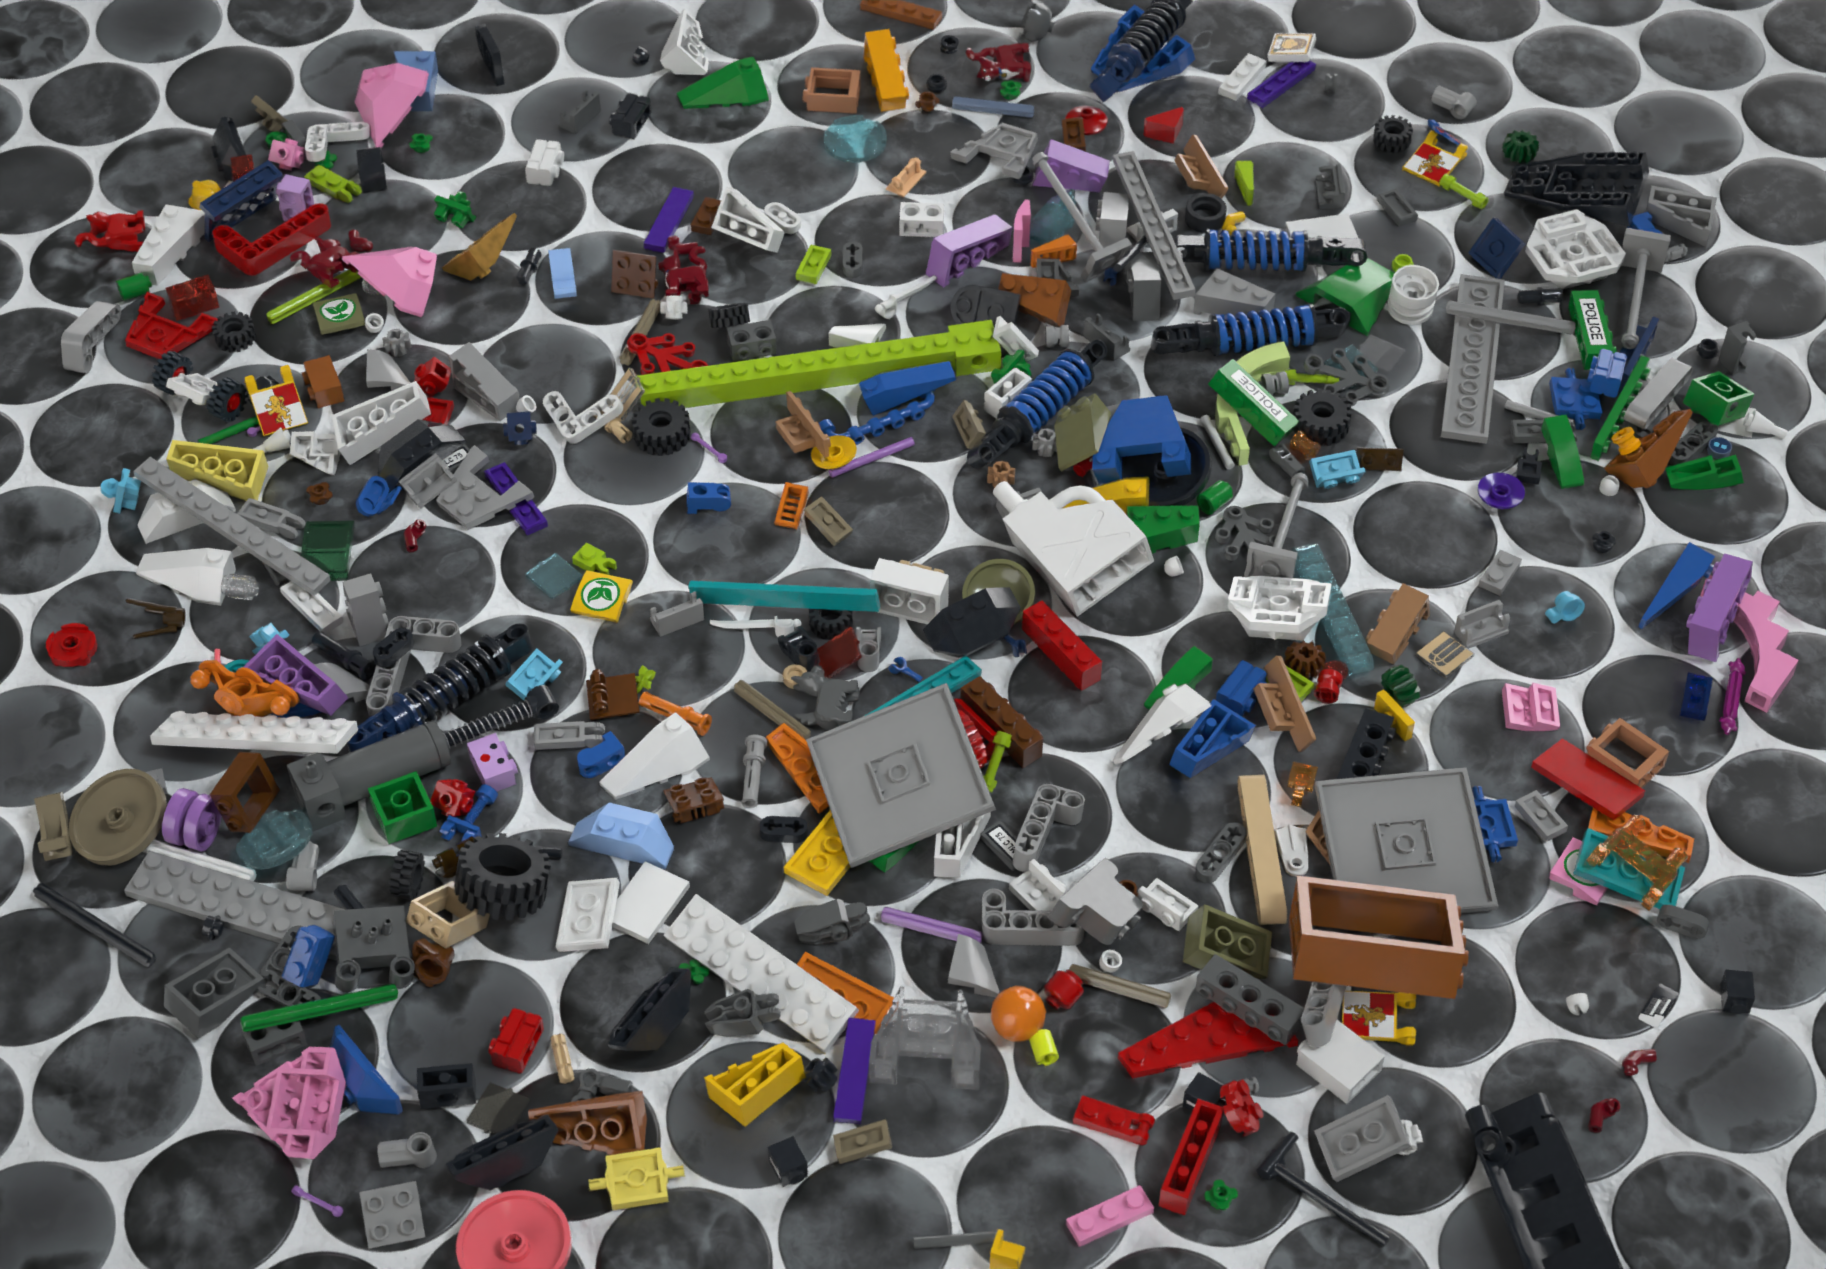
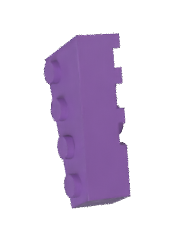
M994 214L933 238L926 275L929 277L936 276L935 282L944 288L949 284L951 278L955 277L958 279L964 275V270L968 267L975 268L984 257L990 258L1009 246L1013 227Z
M1724 553L1721 561L1715 563L1712 572L1713 577L1712 579H1707L1704 586L1703 597H1698L1695 605L1696 611L1694 614L1691 613L1687 620L1686 627L1689 628L1688 654L1717 662L1719 643L1724 645L1727 638L1726 633L1729 622L1733 623L1738 603L1741 604L1751 580L1753 561Z
M278 634L244 666L257 673L265 683L271 684L276 679L298 694L299 703L330 716L348 699L347 695L331 678Z

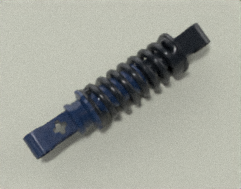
M1153 0L1151 2V5L1131 26L1121 40L1111 48L1106 68L1089 85L1102 102H1105L1114 95L1117 88L1123 82H1127L1131 78H1137L1142 74L1144 67L1149 64L1175 31L1185 23V9L1193 0Z
M518 623L510 626L495 638L483 635L474 645L466 648L465 652L458 653L455 659L447 660L444 666H438L434 669L433 673L424 675L423 680H416L413 682L412 687H405L401 691L392 694V705L383 707L379 713L369 717L365 722L357 726L358 731L346 743L349 753L383 740L382 737L386 739L427 723V721H436V712L441 716L448 713L446 705L455 709L458 707V699L466 702L469 699L468 691L476 695L480 692L479 685L484 688L490 686V678L498 681L502 677L510 675L511 664L533 650L528 627L525 624Z

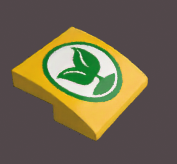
M586 570L576 591L570 611L574 614L618 623L623 604L627 603L633 581Z

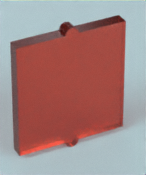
M849 627L818 648L821 661L819 665L824 670L825 678H832L862 658L859 649L860 641L857 640L852 627Z

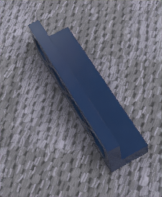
M1653 317L1647 328L1637 325L1636 335L1639 337L1638 344L1633 349H1627L1623 346L1619 352L1627 356L1618 390L1619 393L1622 392L1641 355H1646L1653 342L1659 318Z

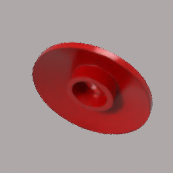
M1079 106L1070 110L1066 115V119L1083 117L1084 135L1097 134L1107 126L1106 114L1093 106Z

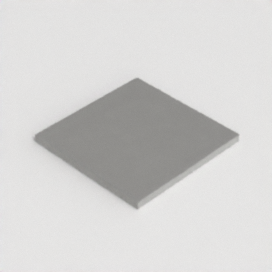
M947 683L806 739L851 868L996 810Z
M1467 767L1315 781L1314 786L1333 880L1453 894L1456 897L1457 906H1461V913L1497 910L1498 902Z

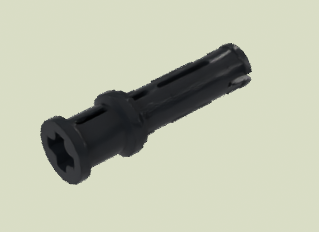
M322 631L314 634L312 644L341 661L346 670L359 674L360 679L364 681L373 677L377 665L374 660H367L358 650H349Z

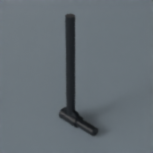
M1290 1131L1280 1145L1273 1149L1257 1168V1173L1263 1179L1268 1180L1279 1176L1382 1246L1388 1243L1390 1239L1388 1235L1285 1167V1155L1299 1139L1296 1133Z

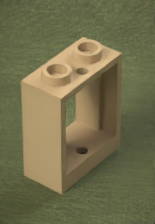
M454 881L412 900L406 919L407 924L445 949L485 929L490 915L486 913L483 917L478 915L477 909L473 911L467 909V903L461 904L458 900L459 895L456 896L454 892ZM446 909L460 919L449 923L435 913Z

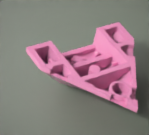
M399 63L363 70L355 104L363 121L369 124L370 135L376 147L381 148L384 145L383 139L389 133L392 134L412 109L410 105L417 96L421 97L423 95L429 76L427 71Z
M406 247L342 257V260L347 265L351 263L358 269V274L383 296H389L395 302L394 306L402 312L422 318L433 283L437 254L417 247Z
M308 1047L301 1052L302 1055L292 1062L287 1061L255 1082L253 1084L254 1087L247 1092H240L232 1097L237 1104L243 1106L254 1122L272 1140L276 1141L282 1148V1151L290 1158L314 1159L336 1137L346 1081L334 1048Z

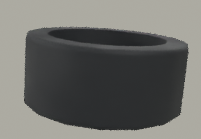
M1203 193L1191 197L1187 201L1185 211L1187 225L1191 229L1205 233L1206 228H1210V230L1221 229L1226 219V203L1214 194ZM1207 209L1216 212L1217 215L1204 217L1196 214L1195 211Z

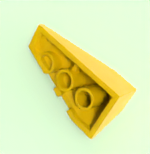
M1149 477L1123 478L1092 488L1106 501L1113 500L1125 514L1127 513V506H1149ZM1074 500L1063 508L1089 503L1084 500Z

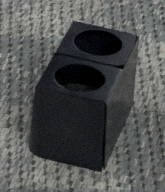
M381 148L357 150L362 191L367 193L387 189Z

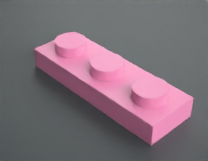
M1139 1185L1067 1218L1066 1226L1078 1246L1081 1247L1152 1214L1154 1206Z

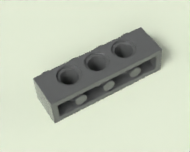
M1216 954L1197 975L1195 990L1203 998L1210 999L1219 1004L1226 1012L1240 1017L1246 1024L1263 1031L1274 1041H1279L1286 1046L1302 1026L1301 1017L1304 1007Z

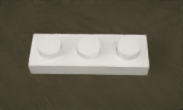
M1248 53L1220 85L1218 94L1237 101L1264 70L1266 60Z
M292 581L280 587L281 594L320 632L322 631L326 634L344 623L342 616L319 593L313 596Z

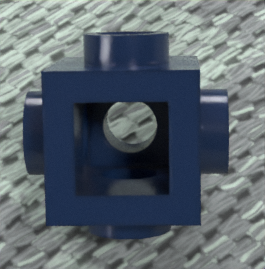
M531 411L506 413L507 422L503 423L504 437L508 436L509 441H514L515 445L528 444V440L533 439V434H537L536 420H531ZM518 424H521L524 427V431L522 433L516 430V426Z

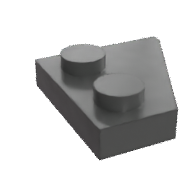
M1037 259V277L1066 280L1071 288L1070 296H1079V286L1073 284L1071 275L1063 268V264L1059 259Z

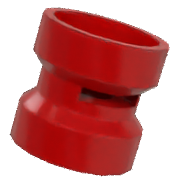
M1333 669L1322 670L1319 673L1318 684L1315 687V698L1322 703H1335L1339 698V688L1343 681L1342 675Z

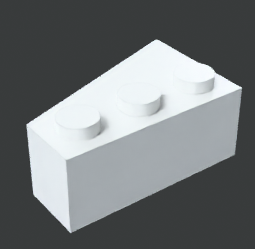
M726 187L712 228L765 250L778 253L785 232L738 190Z
M991 812L936 834L934 876L961 877L981 837V832L984 831L990 819Z

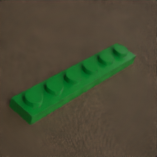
M1641 355L1594 441L1591 459L1599 461L1603 453H1608L1612 443L1610 440L1619 431V423L1623 425L1625 412L1636 398L1634 395H1638L1641 392L1642 380L1647 381L1651 371V368H1648L1650 358Z

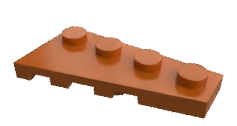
M783 723L766 736L767 745L820 814L829 804L807 741Z
M1592 808L1588 828L1646 852L1689 863L1694 838L1665 825L1655 826L1649 818L1642 815L1637 818L1624 812L1613 821L1595 808Z
M807 952L803 954L797 963L800 968L856 1006L859 1012L854 1018L875 1020L874 1038L876 1037L897 1004L896 998Z

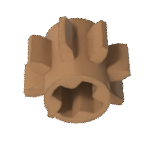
M999 461L993 467H988L987 483H992L994 488L1004 481L1008 482L1009 485L1015 484V468H1010L1008 462Z

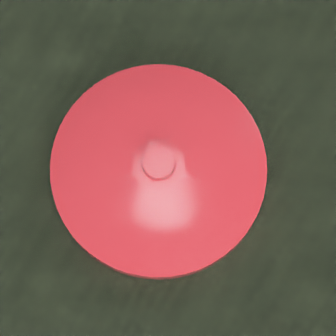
M507 1191L486 1199L469 1213L458 1233L456 1253L461 1269H564L570 1257L572 1237L564 1213L551 1199L532 1191Z

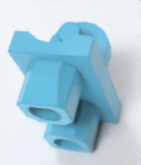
M123 468L120 482L110 478L101 483V493L108 498L115 497L113 509L115 513L120 514L122 507L135 510L138 502L141 481L129 477V469Z
M272 623L260 627L249 636L257 646L252 650L253 653L256 655L276 634L285 639L289 636V633L286 630L278 632Z

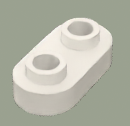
M773 202L765 206L764 214L785 233L793 234L801 229L800 216L783 204Z

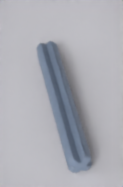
M954 97L952 101V108L958 110L1032 118L1034 115L1033 105Z

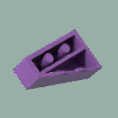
M1050 139L1044 154L1049 157L1047 163L1064 189L1100 192L1108 176L1110 161ZM1036 167L1033 186L1053 188L1041 168Z

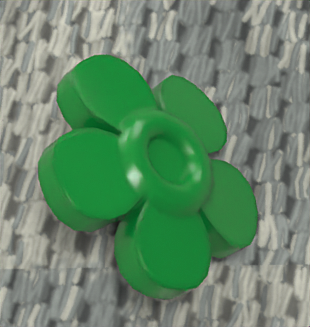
M327 150L325 159L314 162L315 167L321 165L329 170L334 166L333 163L337 161V156Z
M696 959L691 960L690 965L687 963L679 965V968L690 970L691 980L693 979L695 984L702 983L704 977L709 974V968L701 966V963Z

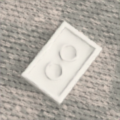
M1349 214L1289 221L1285 224L1289 238L1293 231L1307 230L1308 237L1316 238L1317 236H1322V238H1358Z
M644 862L617 899L612 927L649 944L690 888L689 881L648 862Z
M617 878L568 882L556 942L558 952L608 948L620 885Z

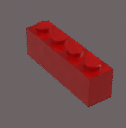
M1043 600L1023 610L1022 630L1081 691L1101 680L1102 661Z
M1197 1099L1162 1185L1159 1207L1184 1216L1186 1215L1221 1128L1224 1113L1223 1107Z

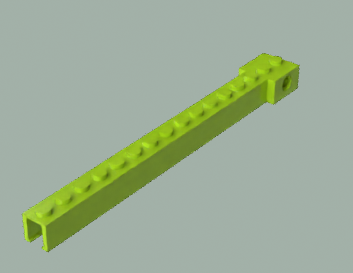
M992 320L950 325L948 326L947 333L636 376L637 386L641 390L638 396L643 406H646V401L650 400L651 403H654L657 398H660V401H664L667 398L670 399V403L675 400L678 401L679 406L683 405L685 408L782 395L789 391L796 393L859 384L861 381L882 372L950 361L956 376L991 372L995 368L1001 369V348L999 342L993 337L994 325Z

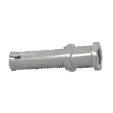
M750 735L745 739L747 751L743 757V763L746 766L741 804L746 808H755L758 805L761 768L766 762L764 749L768 744L767 739L761 735Z

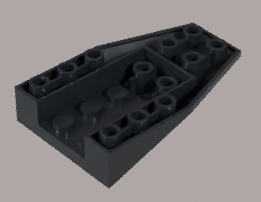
M1590 151L1516 165L1504 195L1566 212L1579 210L1586 217L1630 227L1649 175L1646 152Z

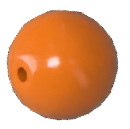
M1013 986L1000 992L994 999L990 1017L994 1029L1000 1036L1012 1042H1023L1031 1039L1034 1034L1043 1028L1046 1009L1042 998L1035 991L1024 986Z

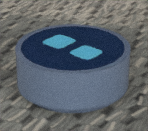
M1722 437L1712 438L1707 447L1708 454L1712 455L1715 459L1730 456L1732 450L1731 442Z

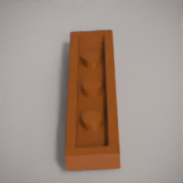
M862 0L860 3V10L935 30L942 19V11L902 0Z

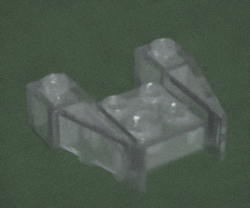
M900 986L888 1014L884 1016L878 1033L874 1035L871 1041L869 1083L897 1084L899 1056L952 1059L951 1088L979 1090L981 1047L974 1032V1025L967 1010L963 991L958 990L957 1002L904 999V987Z

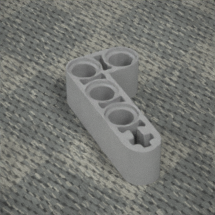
M96 301L63 332L61 351L63 368L65 370L81 373L90 372L93 365L92 348L119 322L121 317L120 305Z
M1043 784L1038 788L1015 842L1013 866L1017 870L1026 872L1029 870V862L1032 859L1038 861L1054 821L1067 825L1080 823L1085 801L1081 793L1052 784Z
M989 889L983 894L982 938L988 944L1074 946L1083 941L1085 930L1077 924H1071L1069 927L1058 926L1048 918L1052 911L1006 910V897L1003 891L999 889Z

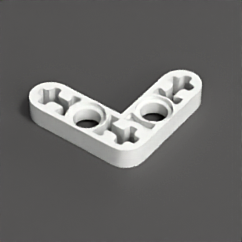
M366 122L320 124L309 127L305 145L307 160L317 162L325 159L328 142L364 140L369 138V124Z
M552 391L543 399L544 407L562 435L571 444L582 441L619 416L623 411L622 402L613 394L605 396L577 416H575L559 392ZM554 401L559 405L557 409L552 404ZM563 414H569L566 420L559 421ZM591 416H598L594 422L588 423V419ZM573 426L576 432L572 434L569 427Z

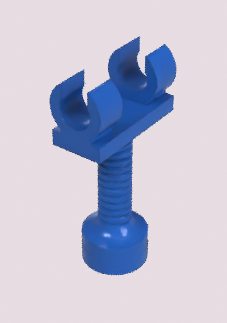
M482 784L475 794L478 800L465 819L460 820L449 815L447 821L440 828V833H443L441 837L451 840L456 831L464 834L462 841L471 836L482 837L480 827L473 825V823L486 805H492L498 797L497 791L489 785Z

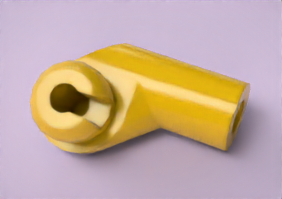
M1240 211L1226 216L1222 230H1227L1230 237L1232 232L1237 230L1234 225L1245 221L1244 212Z

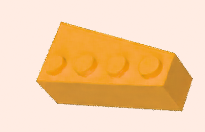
M889 29L865 32L863 58L868 64L867 70L871 74V82L873 87H875V94L881 112L906 108V100L909 99L908 87H904L903 84L905 82L904 71L899 68L901 65L900 55L895 53L896 40L895 37H891Z

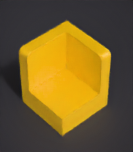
M998 1229L990 1252V1269H1020L1025 1246L1003 1241L1004 1230Z

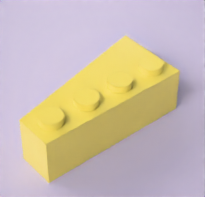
M172 440L166 457L170 470L188 481L197 479L227 492L228 495L245 501L248 498L258 501L268 470L263 450Z

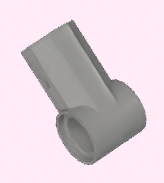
M1439 85L1431 99V102L1450 110L1451 114L1457 119H1464L1477 104L1476 98L1471 93L1464 92L1460 95Z
M301 841V843L296 844L292 867H289L287 870L286 885L288 890H316V866L319 847L311 841Z
M424 1132L415 1133L409 1139L379 1142L378 1157L381 1168L415 1164L419 1168H426L431 1166L437 1158L431 1137Z

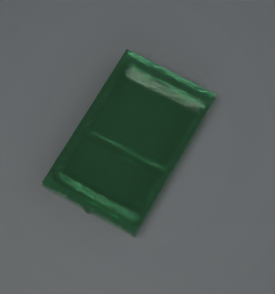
M307 521L301 557L329 574L330 581H347L355 522Z

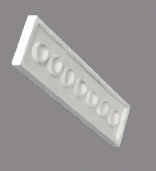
M177 711L172 713L150 737L152 745L337 754L358 731L357 721H346L344 718L323 720L321 717L301 719L298 716L279 718L275 715L256 717L252 714L232 716L229 713L212 715L206 712L190 714L184 711Z
M695 894L664 934L666 939L709 968V970L738 991L750 989L756 996L768 993L779 995V1004L770 1007H776L780 1010L781 1017L778 1019L826 1054L846 1029L848 1018H854L859 1012L856 1006L697 894Z

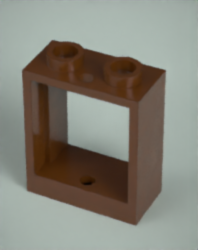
M239 752L210 793V796L230 832L251 833L280 789L261 753ZM247 781L253 794L244 807H242L237 794Z

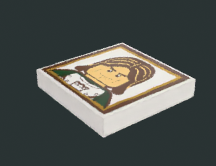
M1275 33L1268 53V61L1309 62L1316 41V33Z

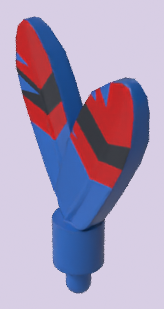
M1434 119L1428 120V126L1453 143L1460 145V142L1445 132L1438 122Z

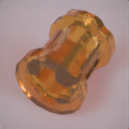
M1303 431L1296 433L1289 445L1292 450H1298L1302 453L1307 461L1315 458L1321 448L1318 442H1313L1307 438L1306 433Z

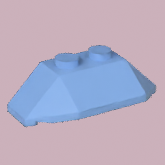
M613 803L604 805L577 822L568 841V846L642 864L648 862L662 869H666L674 851V846L658 814Z

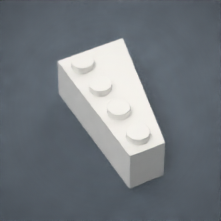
M165 205L132 261L134 273L142 272L144 276L148 275L151 284L158 286L174 269V264L179 260L182 261L187 256L186 252L192 246L196 247L200 243V238L205 231V213L202 210Z
M416 381L331 415L338 450L349 465L386 443L417 419H424L431 412L427 396Z

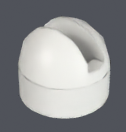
M372 313L366 317L365 326L369 332L377 333L383 328L384 320L379 314Z
M525 395L518 400L516 410L517 412L531 411L533 413L536 410V403L530 396Z
M1611 475L1605 476L1600 483V492L1606 496L1616 495L1619 490L1618 479Z
M1178 556L1169 558L1165 562L1164 570L1167 575L1174 577L1184 573Z
M1106 950L1100 958V968L1104 972L1114 973L1121 966L1122 957L1114 950ZM1107 959H1111L1110 965L1107 964Z
M1577 993L1566 998L1567 1007L1572 1014L1580 1015L1579 1010L1584 1014L1589 1008L1587 994Z

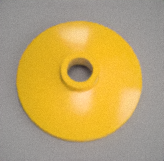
M836 435L829 437L831 442L829 457L824 458L816 446L813 447L811 452L812 461L816 466L823 469H835L848 464L855 457L857 447L851 438Z

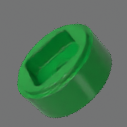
M280 131L268 134L266 137L267 147L271 149L273 140L285 142L286 134Z

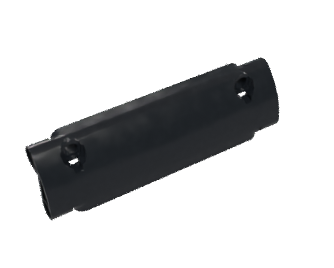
M1536 1093L1494 1112L1486 1105H1478L1469 1109L1465 1113V1117L1474 1137L1477 1152L1524 1268L1623 1269L1566 1133L1558 1118L1555 1117L1547 1095ZM1496 1144L1494 1149L1486 1151L1489 1145ZM1507 1147H1512L1513 1151L1508 1152Z

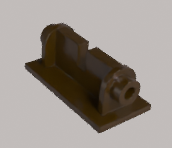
M1357 447V450H1355L1360 468L1364 467L1365 470L1402 471L1404 449Z
M473 836L456 844L459 853L467 841L473 842ZM452 847L435 855V859L432 860L434 867L438 869L435 871V874L442 878L456 876L459 854L456 855Z

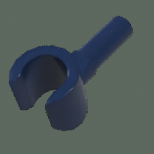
M1114 268L1106 269L1103 281L1111 278L1110 286L1115 285L1118 272Z
M1009 635L1003 638L1011 645L1014 657H1019V653L1027 654L1025 640H1015Z

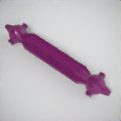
M1740 658L1728 663L1731 673L1728 677L1723 717L1719 719L1726 735L1738 729L1734 719L1738 713L1742 675L1746 674L1744 664Z

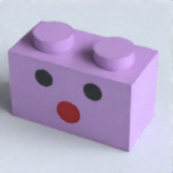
M496 733L467 743L470 760L482 784L489 785L496 791L516 785L514 774L518 773L516 764L513 759H508L507 746L504 741H499Z

